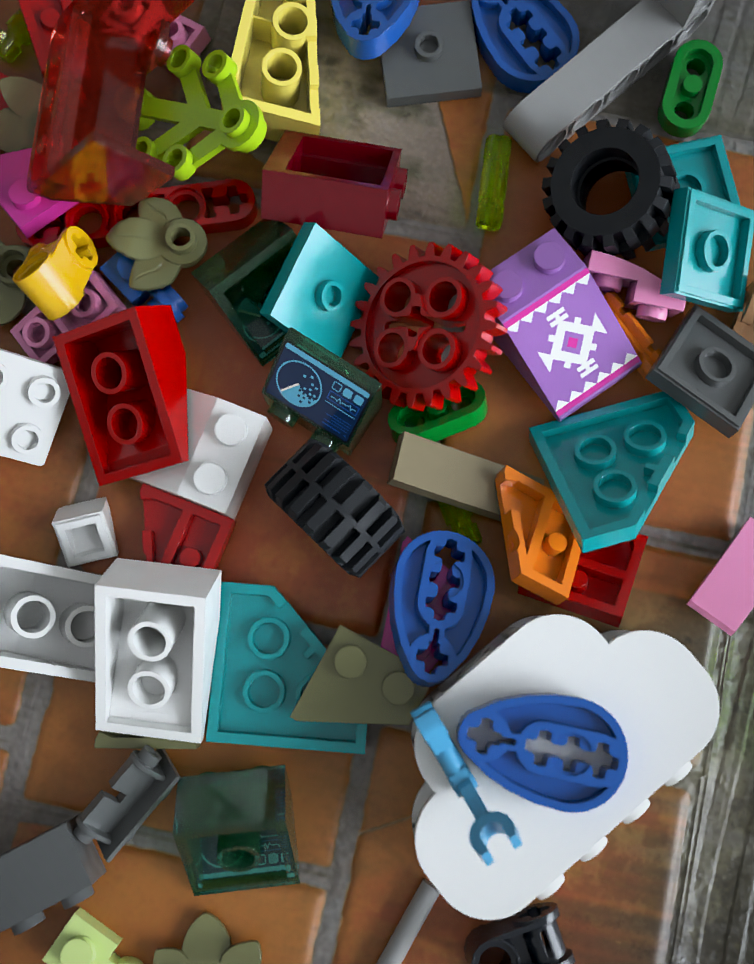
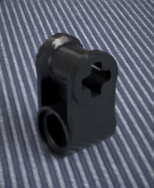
M554 902L533 904L509 917L480 925L470 932L464 945L465 958L468 964H479L480 956L490 947L504 949V956L499 964H574L575 957L573 951L565 947L556 920L560 912L557 904ZM541 932L545 941V946L541 937Z

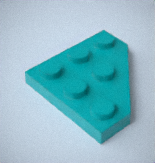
M661 391L566 417L560 422L555 420L529 427L530 444L582 553L629 541L637 537L691 441L694 433V419L686 407L665 392Z
M221 582L220 621L212 672L206 742L365 754L367 724L305 722L290 718L327 647L276 586Z

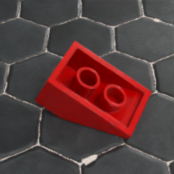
M171 305L134 306L52 337L99 487L189 461L186 353Z

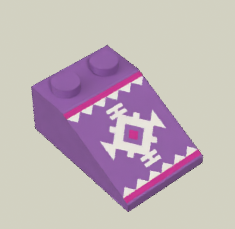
M555 228L491 269L493 275L490 280L501 286L503 290L494 301L505 305L508 310L503 315L495 318L496 323L508 329L507 333L495 336L493 339L558 422L641 366L640 358L588 268Z

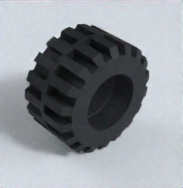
M621 118L618 119L616 127H612L608 119L596 121L597 129L589 132L587 127L583 126L575 131L578 135L575 141L570 143L565 138L558 146L562 154L559 159L551 157L546 166L552 177L543 178L542 190L548 197L542 199L545 211L551 217L549 219L550 222L575 251L579 249L585 257L591 250L613 256L621 254L625 260L636 258L634 249L643 246L646 252L656 246L652 239L656 233L663 237L668 233L669 223L667 219L671 214L674 189L680 188V184L664 143L658 136L653 138L648 127L640 123L634 130L630 120ZM619 171L630 172L639 176L637 190L624 207L616 212L605 215L586 212L588 194L594 184L602 177Z
M310 438L264 484L268 496L349 575L360 578L405 532L400 517L388 502L350 464L320 441Z

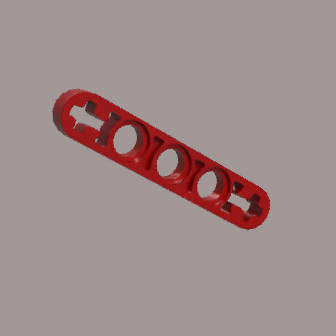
M225 179L86 197L48 225L51 228L45 229L43 238L40 239L34 234L27 239L16 225L15 229L18 237L28 248H31L38 243L49 244L57 240L62 232L60 228L65 227V225L66 228L70 226L78 227L80 218L90 212L98 213L102 216V225L95 233L88 234V236L94 243L95 248L111 247L105 239L111 228L119 221L126 219L128 212L138 207L140 199L163 198L176 206L185 200H192L198 203L200 206L199 213L193 221L201 225L206 234L247 228L254 222L257 216L258 205L253 189L246 182L239 179ZM239 196L242 203L239 206V212L235 214L230 213L228 208L231 202L230 197ZM212 198L216 217L210 218L206 199Z

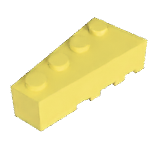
M245 0L231 57L237 64V74L235 77L243 100L253 101L262 110L267 125L265 139L279 142L285 130L319 135V69L317 64L315 0Z

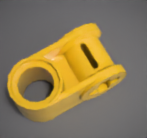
M70 226L61 232L57 240L49 244L38 243L31 247L23 264L14 273L12 280L49 320L59 319L74 309L83 298L85 286L98 262L97 250L88 234L77 226Z

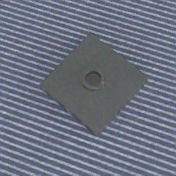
M470 0L418 6L413 19L398 41L380 56L387 108L481 97L482 81Z
M695 304L686 313L645 379L727 438H730L739 431L754 404V345Z

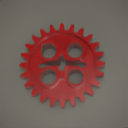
M429 242L426 251L411 245L408 260L395 253L392 255L394 269L388 271L380 266L376 268L381 280L377 286L365 282L364 287L371 296L368 301H356L355 306L363 311L364 314L363 318L350 322V326L361 331V336L352 340L350 346L363 351L354 361V365L367 370L362 381L376 387L375 395L390 399V403L403 408L408 406V408L420 412L424 411L426 405L436 410H442L444 397L455 403L461 402V386L475 392L478 390V385L474 378L477 371L491 375L493 372L484 360L487 355L495 356L502 354V350L492 344L493 337L506 334L508 329L496 323L495 318L503 315L508 310L505 305L494 301L503 291L502 287L490 280L493 272L481 263L478 264L479 259L467 251L462 252L452 244H447L443 249L436 243ZM457 294L455 304L448 310L449 301ZM411 296L409 304L404 308L406 300ZM435 322L446 328L466 326L462 332H449L441 328H432ZM392 323H405L421 328L418 329V332H415L407 327L397 326L399 328H389ZM404 345L403 354L398 359L399 350ZM450 345L448 357L441 362L444 349Z

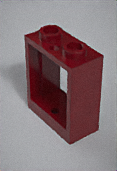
M285 130L262 169L261 218L303 225L304 222H314L322 229L382 239L388 220L397 221L400 202L405 194L408 169L400 167L402 149Z

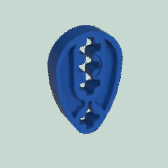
M331 0L333 22L338 37L351 56L362 60L377 58L398 41L407 29L417 11L420 0ZM371 24L368 35H364V33H367L368 25Z
M470 0L477 46L493 75L506 87L517 92L531 93L577 55L580 41L577 24L572 15L558 0ZM514 22L517 26L526 24V33L524 34L520 28L511 31L509 29L510 23ZM525 37L532 43L538 40L542 42L539 52L533 46L527 49L523 47ZM539 56L545 62L554 60V68L551 69L548 65L539 67L537 65Z
M432 531L415 538L402 551L391 574L389 614L395 649L407 677L413 683L422 687H433L442 683L468 657L479 639L490 613L495 591V576L492 565L487 555L474 541L459 533ZM444 547L451 549V557L459 560V562H455L450 567L446 576L447 582L455 585V587L450 588L444 594L442 600L443 607L450 609V612L446 613L440 620L434 619V610L426 607V604L431 603L438 592V585L430 582V579H434L442 569L443 560L435 556V554H439ZM433 641L434 658L442 661V665L437 666L429 674L424 672L425 663L421 660H416V655L424 653Z
M529 693L498 698L468 710L460 718L456 727V738L460 748L485 775L508 791L528 801L561 812H586L601 806L617 792L626 775L628 747L620 725L603 707L581 697L554 693ZM482 718L490 719L491 729L502 737L513 740L511 742L498 739L497 742L489 741L486 743L484 750H477L476 741L467 736V731L469 727H479ZM540 731H547V740L559 746L566 745L569 736H575V746L584 751L595 752L598 743H603V751L612 756V762L610 766H601L598 775L593 774V767L583 760L574 759L570 763V768H563V760L550 753L544 754L541 762H534V754L525 748L527 739L536 740Z

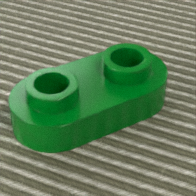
M699 39L688 41L678 49L671 62L657 117L662 129L674 137L686 138L695 135L701 130L711 113L723 68L722 55L719 49L712 43ZM687 69L696 70L699 76L689 74ZM681 111L685 113L688 119L680 118L675 112Z
M478 382V390L476 392L461 386V402L455 403L444 397L442 410H436L426 405L424 411L420 412L408 408V406L403 408L394 405L388 414V425L393 440L397 443L398 436L406 431L436 442L478 425L483 421L488 412L484 388Z

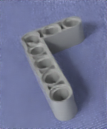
M641 0L517 104L505 119L503 128L535 162L542 161L555 151L565 138L568 140L576 133L577 129L587 124L684 42L705 20L715 0Z

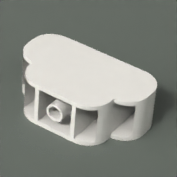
M562 614L530 616L512 623L433 690L422 701L420 706L430 700L479 785L475 789L488 812L500 811L507 814L513 820L520 833L522 845L514 849L507 835L497 833L490 837L487 842V848L495 862L487 866L478 858L469 840L470 828L475 818L463 796L458 798L413 720L411 728L412 746L418 768L425 780L416 795L412 808V828L420 866L428 879L451 906L461 913L476 919L497 920L506 918L521 911L536 897L539 900L550 897L563 884L565 880L563 873L579 859L582 862H586L594 858L606 846L608 839L605 836L621 822L629 824L638 819L650 806L648 798L663 784L667 787L676 784L690 772L692 764L689 761L709 743L719 720V698L710 675L683 644L660 632L649 630H611L599 633L585 621ZM554 693L587 699L607 710L620 725L628 747L626 775L620 788L607 802L586 812L567 813L535 804L508 791L489 778L462 751L456 738V727L460 718L468 710L487 702L519 694ZM482 718L479 727H469L467 731V736L476 741L477 750H484L486 743L489 741L497 742L498 739L511 742L513 740L502 737L491 729L490 719ZM540 731L536 740L527 739L525 748L534 754V762H541L543 755L550 753L563 760V768H570V763L574 759L583 760L593 767V774L597 775L601 766H610L612 762V756L603 751V743H598L595 752H588L575 746V736H569L566 745L559 746L547 740V731Z

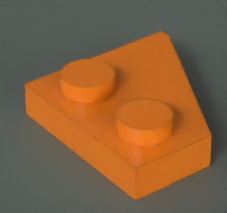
M506 465L497 473L495 484L511 581L549 602L559 605L569 597L581 549L553 490Z

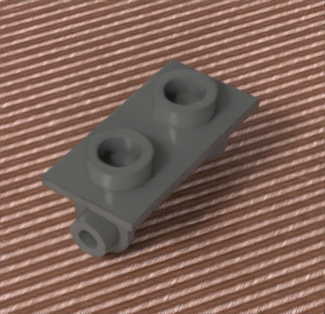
M145 745L140 751L133 750L130 757L109 780L111 788L120 792L117 797L101 790L85 810L76 817L77 826L73 829L74 835L85 844H90L93 839H96L105 861L111 862L181 779L166 750H155L148 745Z

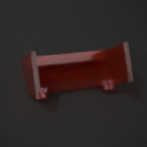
M73 0L62 12L54 27L49 45L27 175L28 192L51 201L133 206L139 201L145 200L149 194L174 177V166L137 150L136 144L146 76L156 66L162 67L167 62L173 47V40L169 37L170 25L195 0Z

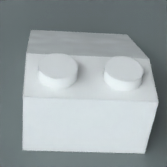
M187 389L189 461L134 476L130 479L142 484L145 483L235 520L273 428L266 416L218 397Z
M0 554V667L95 682L94 585L102 575Z
M116 558L94 585L96 730L201 744L204 738L220 621L222 570Z

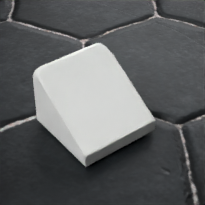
M106 497L63 506L57 510L52 525L68 567L118 556L119 551L110 506Z

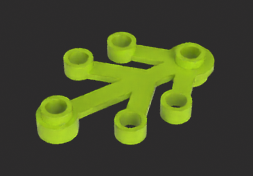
M184 44L176 46L170 52L167 58V68L180 79L187 104L156 98L143 86H134L132 84L123 86L116 94L114 100L119 118L137 131L146 130L156 120L176 124L154 141L145 136L137 138L129 148L128 159L133 165L146 173L154 171L162 160L163 169L179 181L189 179L199 166L225 148L240 153H249L255 150L264 140L267 131L262 110L253 101L243 100L235 77L237 74V64L223 50L212 51L207 55L202 64L203 75L218 87L223 110L211 108L199 71L201 59ZM204 130L212 132L189 150L183 146Z

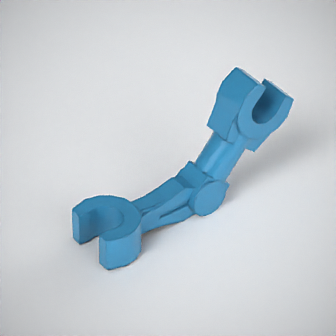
M430 700L412 710L410 714L437 759L458 798L463 796L475 818L470 828L469 840L478 858L487 866L495 862L487 848V842L490 837L497 833L507 835L514 849L522 845L520 833L513 820L507 814L500 811L488 812L475 789L479 785Z

